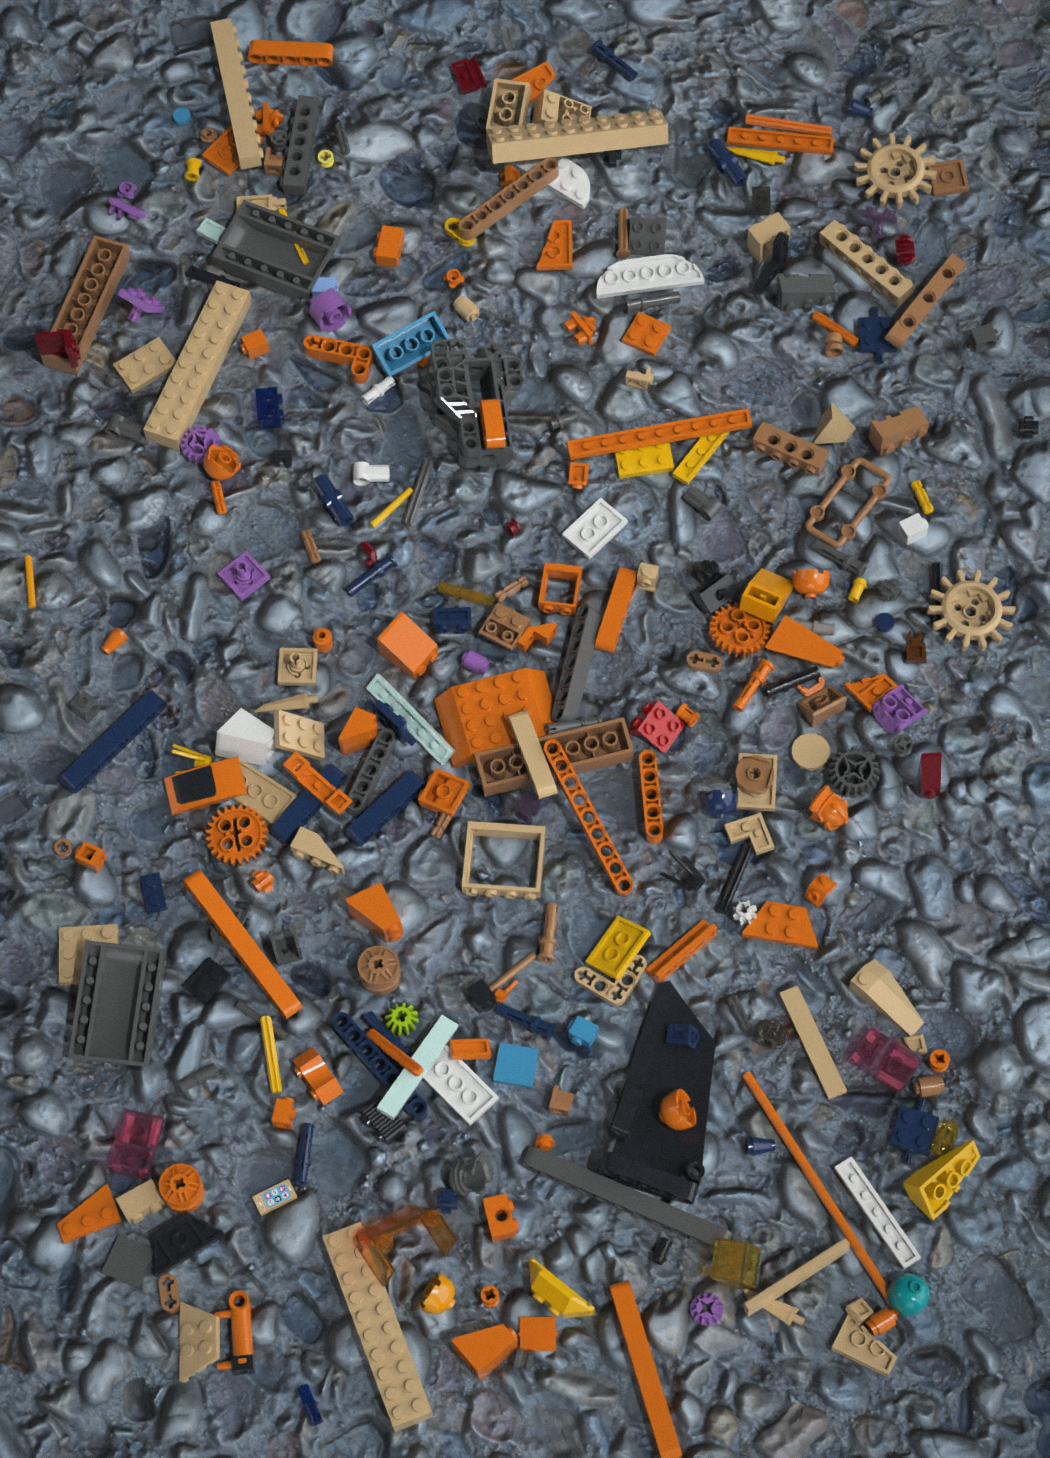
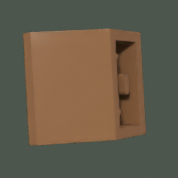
M497 603L480 629L479 634L512 651L518 647L517 641L526 629L531 627V619Z

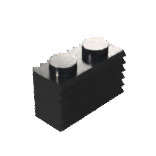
M381 1096L362 1111L364 1116L362 1119L369 1128L373 1126L377 1131L375 1135L381 1143L385 1141L390 1145L407 1131V1127L398 1115L392 1120L376 1110L383 1099Z

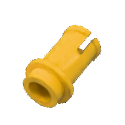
M860 577L853 580V587L847 597L855 603L859 602L863 590L867 587V581Z

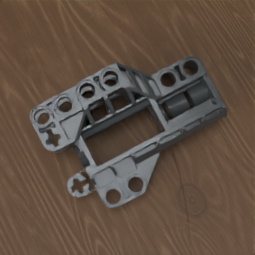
M435 340L431 345V357L427 365L434 426L455 436L458 459L461 466L477 468V466L495 467L496 465H507L511 462L513 456L507 407L522 390L524 379L520 360L515 357L502 358L501 349L495 342L486 344L483 358H468L466 345L462 340ZM441 346L444 351L436 352L434 347ZM458 346V349H460V351H456V348L454 347ZM486 379L489 399L500 400L505 432V448H485L480 409H474L470 380Z

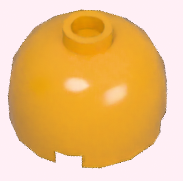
M439 1272L438 1277L434 1276L423 1291L422 1295L425 1298L423 1302L418 1301L417 1307L432 1315L441 1314L446 1309L451 1310L456 1302L453 1299L455 1286L452 1281Z

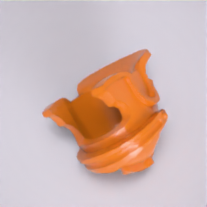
M825 785L809 806V810L813 812L809 819L824 824V828L830 831L837 829L841 825H846L850 819L848 817L847 800L843 799L842 801L841 796L833 793L829 785Z

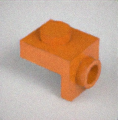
M570 462L568 484H572L571 488L583 489V486H587L589 463Z
M820 873L809 884L804 897L817 907H820L824 899L835 889L837 883L823 873Z

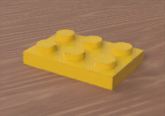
M670 443L615 452L619 479L674 471Z
M618 915L585 962L587 966L619 980L651 933L648 929Z

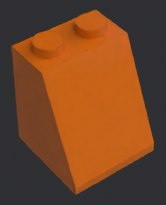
M402 611L377 638L379 654L414 680L418 675L421 676L426 671V666L430 662H434L439 655L438 645Z
M381 882L345 899L349 915L385 943L390 941L396 942L404 935L401 920Z
M504 1324L458 1336L451 1340L453 1350L479 1381L518 1349L517 1334L510 1326L506 1328Z

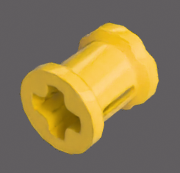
M189 158L186 160L187 172H185L184 177L188 181H198L200 179L199 169L202 166V162L197 158Z

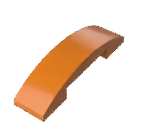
M297 751L283 763L285 769L309 793L336 814L340 815L353 802L339 788L336 789L313 769L310 763Z

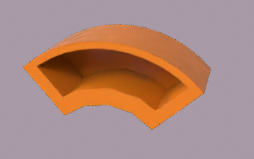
M313 1047L293 1059L296 1066L294 1068L295 1073L300 1079L304 1078L311 1088L309 1092L315 1101L319 1100L325 1105L343 1093L337 1079Z

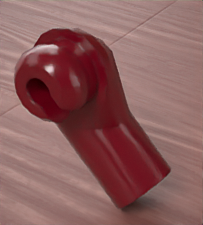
M362 542L360 548L368 555L365 565L368 568H372L374 562L378 563L376 550L368 542Z

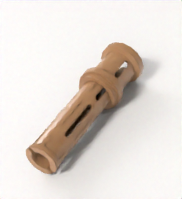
M556 903L546 904L543 936L539 940L541 945L540 954L537 955V960L544 963H552L555 960L553 952L557 944L555 931L559 905Z

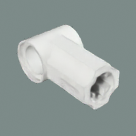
M356 462L353 465V483L356 485L364 486L368 485L369 482H389L390 480L389 465H369L367 462Z

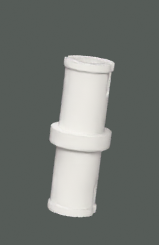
M387 376L380 383H375L372 389L360 396V398L368 406L378 397L384 396V393L395 386L396 383L392 377Z

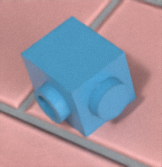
M579 1015L575 1021L571 1020L567 1028L569 1039L573 1044L577 1046L583 1045L589 1049L599 1034L598 1025Z

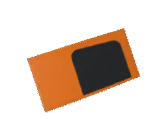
M239 756L199 766L164 778L172 816L208 808L212 804L247 795Z

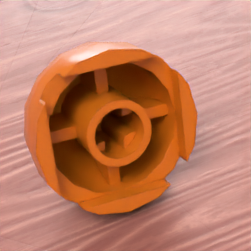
M213 444L208 448L203 458L204 469L213 479L228 480L241 467V462L239 463L237 460L239 456L225 445L221 444L219 447Z
M818 569L792 571L793 585L796 591L805 594V598H816V595L822 594L827 590L830 582V571L823 570V573H819Z
M678 1089L668 1093L660 1104V1120L673 1130L689 1129L696 1124L694 1107L690 1108L688 1102L691 1100L684 1090Z

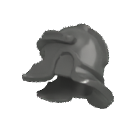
M480 1151L475 1157H466L462 1161L457 1159L454 1162L448 1179L454 1192L464 1196L470 1192H475L479 1195L485 1193L486 1183L491 1182L494 1178L493 1167L488 1155L484 1151Z

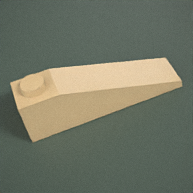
M874 959L864 965L851 979L849 989L908 1036H913L924 1024L892 973Z

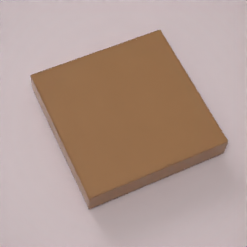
M962 159L936 162L934 165L926 167L927 170L937 171L936 180L929 179L933 197L969 192Z

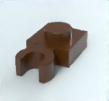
M911 631L908 632L907 640L909 643H906L907 664L926 663L927 661L925 643H920L922 639L921 631H918L917 638L911 636Z

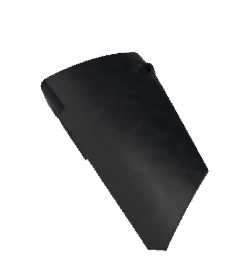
M670 980L657 985L608 1131L609 1137L596 1173L644 1193L685 1204H694L701 1179L705 1174L703 1154L716 1042L688 1007ZM691 1024L696 1028L699 1033V1041L696 1043V1048L690 1049L688 1046L668 1045L666 1043L668 1025ZM678 1089L686 1092L691 1100L688 1104L690 1108L694 1107L696 1113V1124L685 1130H673L666 1123H663L659 1117L662 1099L668 1093ZM691 1168L697 1170L698 1177H694L691 1175Z

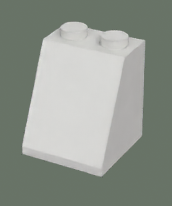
M242 708L217 731L215 749L217 756L224 758L239 756L240 761L264 766L268 761L271 762L276 756L274 729Z

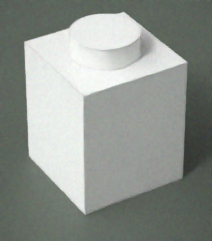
M917 513L900 521L898 532L906 545H909L927 536L929 526L926 519Z

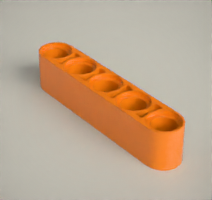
M252 40L249 43L247 59L252 63L328 67L332 65L334 47L329 43Z
M624 567L619 568L595 641V649L614 653L637 583L638 571Z
M644 750L639 755V771L645 836L650 844H658L663 839V822L657 758L653 751ZM645 759L652 760V762L649 764L644 763L643 761ZM652 777L654 780L646 781L645 778ZM651 794L654 795L655 798L648 799L646 796ZM654 812L657 816L650 817L648 814ZM656 830L659 834L652 835L650 832Z

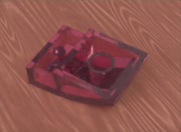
M874 1026L867 1030L847 1058V1061L899 1093L923 1061L891 1036L888 1038Z
M125 1109L108 1164L110 1173L146 1181L149 1180L162 1133L164 1117Z

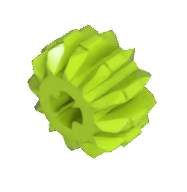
M404 1002L401 1007L395 1003V1010L389 1008V1014L385 1016V1020L388 1021L386 1027L391 1028L392 1034L398 1031V1036L400 1037L403 1032L409 1036V1029L415 1031V1025L419 1024V1019L416 1018L418 1012L413 1011L412 1005L406 1008V1003ZM403 1017L405 1021L401 1022L399 1018Z

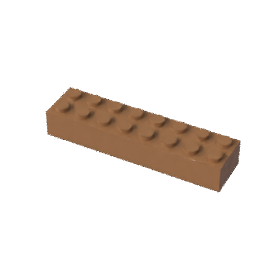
M94 235L51 332H55L61 329H71L81 353V359L78 360L79 367L71 368L66 353L41 355L44 366L78 375L131 257L127 244Z
M624 717L538 738L542 750H544V744L548 740H557L561 744L576 774L634 760V750ZM517 743L474 753L484 797L533 785ZM549 746L547 748V751L550 754H554L558 751L557 748L554 746ZM558 763L556 765V768L559 771H563L567 768L564 763ZM549 766L553 779L556 780V777Z

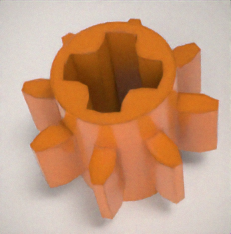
M258 869L251 874L253 880L250 882L258 893L263 891L267 894L273 889L272 883L275 880L267 870L260 871Z

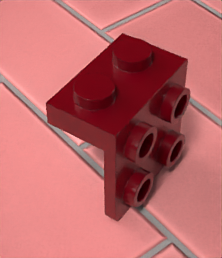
M71 329L41 332L35 335L41 355L66 353L71 368L79 367L78 360L81 359V353Z

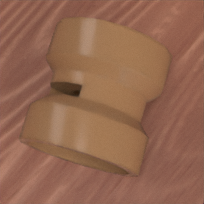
M831 332L824 336V342L827 345L825 347V354L829 357L841 356L844 353L843 346L841 345L843 342L842 334Z

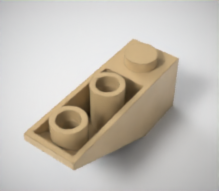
M300 827L290 845L293 856L300 860H303V858L309 860L316 867H325L334 875L341 874L344 876V866L317 833Z

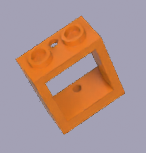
M545 562L538 601L539 611L547 614L553 612L561 613L564 616L576 615L582 581L581 566ZM549 578L576 581L572 604L545 601Z

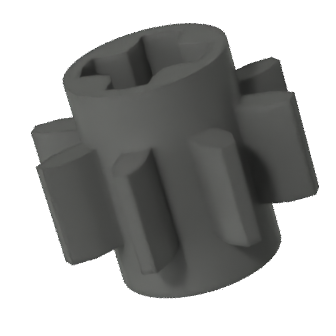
M895 578L885 579L879 587V591L882 594L880 598L887 602L889 600L896 601L902 593V589L899 586L901 582Z

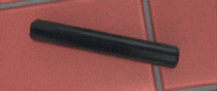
M934 562L932 564V589L943 593V587L940 584V580L943 577V564L941 562ZM933 599V605L941 606V602ZM933 615V623L941 619V615ZM944 627L934 632H942Z
M747 843L743 845L717 907V912L726 915L752 855V845Z

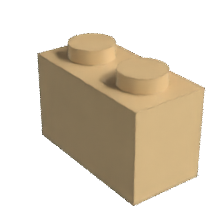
M152 1179L116 1198L129 1224L141 1222L144 1216L149 1213H157L165 1205Z

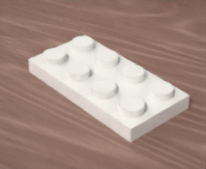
M447 1045L423 1077V1080L469 1126L499 1100V1097L462 1060H451L450 1050Z

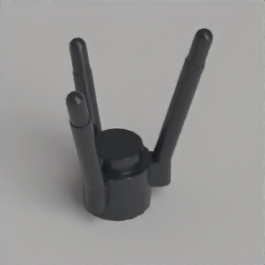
M669 850V854L688 873V876L685 878L687 884L664 872H661V876L685 887L689 892L692 889L694 891L699 890L706 881L703 878L704 876L698 872L686 856H683V859L687 865L673 851Z

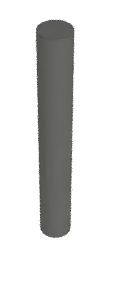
M241 1001L237 1003V1009L261 1024L260 1017L262 1015ZM272 1023L274 1034L284 1040L288 1033Z

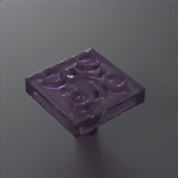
M868 206L866 209H862L861 217L873 220L870 237L882 238L884 222L898 223L899 215H895L896 211L885 209L884 212H878V208Z

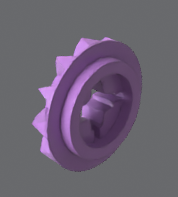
M705 1292L696 1296L691 1302V1316L697 1323L704 1326L717 1323L723 1314V1305L720 1298L713 1293ZM702 1303L706 1306L712 1304V1307L710 1308L712 1315L707 1311L701 1313L703 1310Z

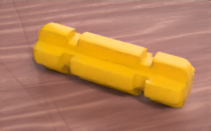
M913 481L911 488L915 492L920 506H922L923 513L926 515L932 513L933 506L929 503L930 500L925 489L922 488L921 481Z

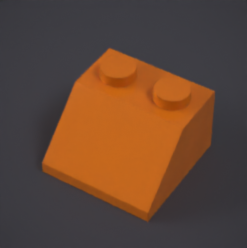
M355 706L338 738L341 754L347 755L372 745L379 733L376 715Z

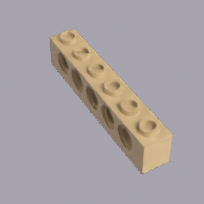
M834 219L820 232L819 243L897 308L913 294L914 285L912 281L902 276L898 269L890 266L882 256H878L869 245L861 242L856 234L849 232L844 224Z

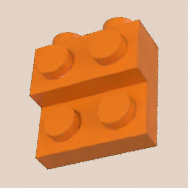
M436 768L434 773L429 775L424 790L422 789L418 795L419 804L421 807L435 813L440 811L453 817L471 786L470 781Z

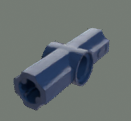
M712 139L706 145V150L715 160L719 172L725 173L735 187L744 185L748 180V176L739 166L735 154L732 151L729 152L720 139Z
M326 474L317 476L313 481V485L321 496L324 507L328 512L332 513L340 527L349 525L354 520V517L346 506L341 492L335 489Z

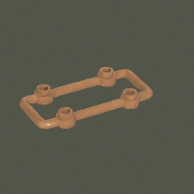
M862 457L855 458L851 464L844 465L841 469V477L822 502L811 507L810 517L805 523L806 531L834 548H840L846 541L853 540L856 536V528L877 500H882L886 497L887 487L892 481L891 475ZM862 465L884 480L882 483L873 486L870 499L851 524H846L841 528V537L836 541L813 527V524L823 520L826 507L846 481H851L855 478L856 468Z

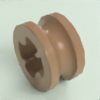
M60 839L54 845V850L59 857L65 858L72 853V845L67 839ZM63 844L68 848V850L65 849V852H61L58 849Z

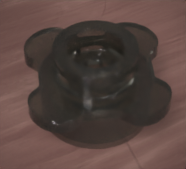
M982 714L968 721V726L972 727L976 736H980L982 732L989 731L991 725Z

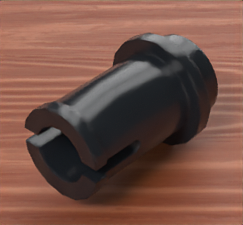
M665 1237L660 1238L655 1253L651 1254V1260L654 1263L663 1265L667 1261L666 1256L673 1244L672 1241Z

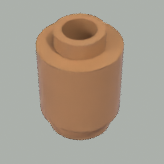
M931 1075L917 1078V1082L914 1083L915 1094H919L920 1098L940 1095V1092L945 1091L942 1076Z

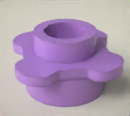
M128 181L122 182L117 196L133 199L137 186Z

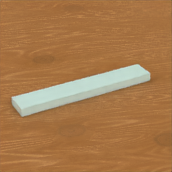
M376 674L366 689L377 700L388 703L397 716H403L407 721L408 732L441 765H445L456 750L380 674Z
M444 1015L440 1016L412 1056V1059L422 1066L423 1073L417 1077L404 1068L377 1106V1111L392 1120L395 1119L458 1029L459 1025Z

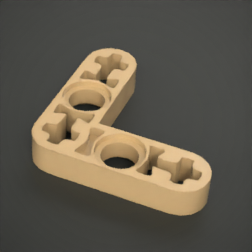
M636 955L621 978L616 980L615 983L587 967H579L574 973L575 982L612 1006H621L647 968V961L643 956ZM640 961L642 968L637 967L634 974L632 972L635 967L634 962L638 963ZM584 973H587V978L589 980L585 978L583 980H580L579 974L583 975ZM625 976H629L633 979V983L624 985L622 979ZM603 982L606 988L603 991H597L594 987L595 984ZM621 987L623 989L620 993L621 999L613 1000V994L617 995Z

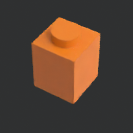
M261 328L241 337L242 344L240 348L244 355H248L250 360L270 352L268 341Z

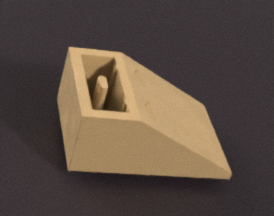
M544 89L535 99L532 123L542 124L546 121L560 122L563 119L577 120L581 117L590 118L592 106Z

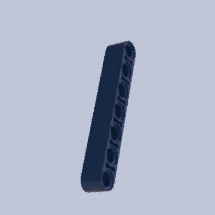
M153 690L146 693L61 775L59 781L73 794L78 793L166 708L167 702Z
M336 1013L332 1019L334 1030L388 1091L393 1085L389 1084L388 1080L398 1078L400 1075L399 1071L347 1013ZM342 1020L347 1022V1024L342 1027L337 1025L338 1022ZM352 1035L360 1036L356 1041L350 1040ZM366 1049L372 1050L370 1055L362 1054ZM379 1063L385 1065V1067L381 1070L375 1068V1066ZM414 1090L402 1108L413 1120L419 1122L427 1118L428 1108L423 1098ZM416 1107L424 1108L421 1113L414 1112Z

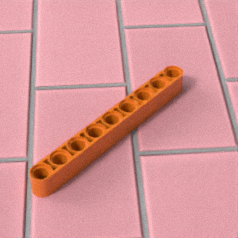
M554 739L548 740L544 744L543 753L614 890L619 896H628L633 889V881L561 744ZM549 746H554L557 748L558 751L554 754H550L547 751V748ZM558 763H564L567 768L563 771L557 770L556 765ZM567 780H573L575 782V786L572 788L566 787L565 782ZM582 797L584 803L577 805L574 802V798ZM591 814L593 820L586 822L583 820V815ZM599 831L602 833V837L595 839L592 837V832ZM608 848L611 850V855L603 856L601 850ZM617 865L620 868V872L612 873L610 867ZM626 882L630 888L622 891L619 888V884Z
M198 869L183 879L182 882L282 1017L287 1020L302 1009L300 1001L204 873Z
M626 1280L609 1285L660 1458L682 1457L681 1448L630 1282Z

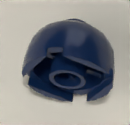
M711 790V793L702 791L700 792L701 806L707 814L714 815V819H724L726 814L732 813L738 805V790Z

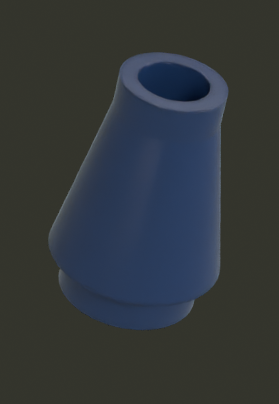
M850 99L846 109V113H849V116L867 118L871 117L873 111L872 107L857 99Z
M753 1136L745 1139L746 1155L756 1156L775 1151L774 1139Z

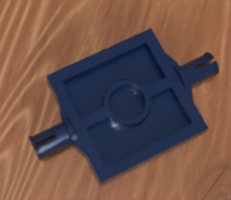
M871 307V317H858L857 319L860 353L876 354V363L879 364L880 362V364H883V354L897 352V348L884 339L895 325L894 317H879L878 307H875V309Z
M371 699L365 702V705L376 715L377 721L385 728L393 730L395 737L403 744L407 742L410 746L416 743L417 740L408 732L407 721L403 716H397L388 703H383L380 700L374 703Z
M918 1098L916 1109L900 1105L890 1145L898 1147L905 1152L902 1163H906V1165H910L912 1154L929 1157L939 1117L924 1111L927 1100L923 1098Z

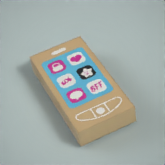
M289 1179L252 1196L261 1216L298 1198Z

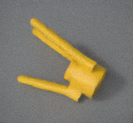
M172 744L173 748L178 749H173L172 753L195 759L194 767L212 763V756Z

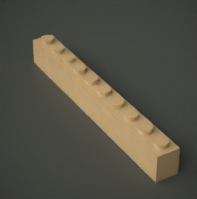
M231 18L210 22L241 170L262 166L261 158H264L262 147L258 148V144H261L259 133L255 134L258 127L256 120H252L255 113L253 106H249V103H252L250 92H246V89H249L247 78H243L246 75L245 66L240 64V62H243L242 52L237 50L240 48L239 38L234 36L238 35L236 25H232Z

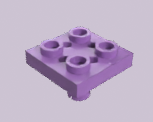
M130 287L128 289H120L118 296L133 304L127 316L131 321L138 323L143 311L163 313L165 306L160 304L161 301L159 299L147 296L146 291Z
M247 551L218 572V577L241 601L271 579L270 575Z

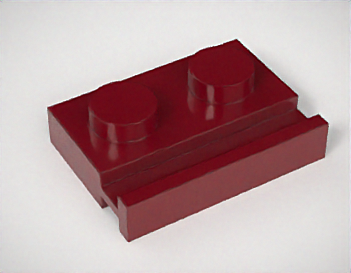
M475 56L469 60L464 59L451 63L452 71L463 95L477 91L482 87L487 88V83Z

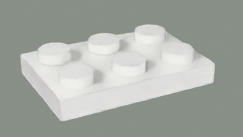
M599 498L562 533V538L590 560L628 524V520L606 501Z

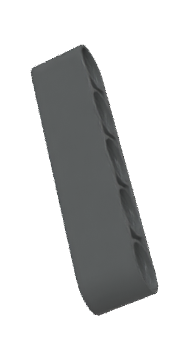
M389 728L379 731L348 795L353 801L347 807L348 813L352 817H359L364 813L395 749V734ZM385 738H391L389 742L382 741ZM377 754L384 755L381 758H375ZM370 770L376 771L373 775L367 774ZM361 787L368 788L366 791L359 790ZM354 803L360 804L357 808H352L351 805Z

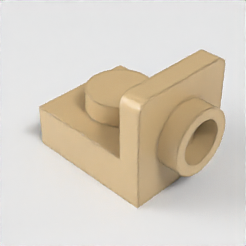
M648 366L645 374L627 370L626 386L647 391L648 385H652L654 374L651 373L652 367Z

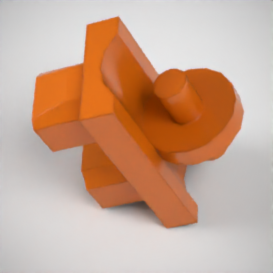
M268 102L263 103L262 109L255 111L256 119L259 122L263 121L262 124L257 125V134L259 133L260 136L268 135L270 138L271 133L275 131V127H279V124L284 121V116L278 110L269 108Z
M575 310L571 312L570 318L564 322L566 331L568 333L574 330L578 331V333L573 335L578 346L586 342L588 345L594 343L592 337L593 332L596 330L594 327L596 323L595 318H587L586 316L581 318Z

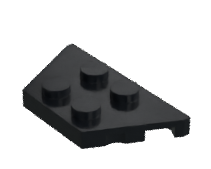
M187 1211L152 1233L157 1278H160L224 1237V1232L211 1227L209 1223L197 1219Z

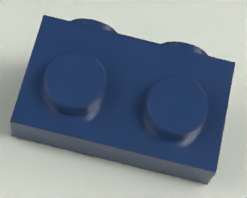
M471 607L434 608V632L445 634L452 631L459 633L472 631Z

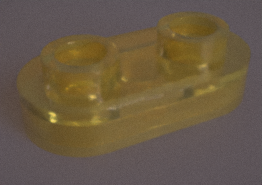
M944 1120L941 1122L932 1144V1154L935 1158L938 1159L952 1151L959 1133V1128L955 1121Z

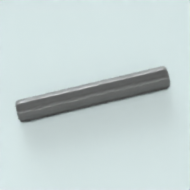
M425 459L422 463L403 520L405 525L412 526L414 524L433 467L431 460Z

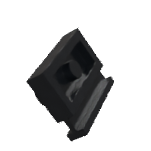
M209 957L183 987L202 1004L206 1005L231 978V974Z

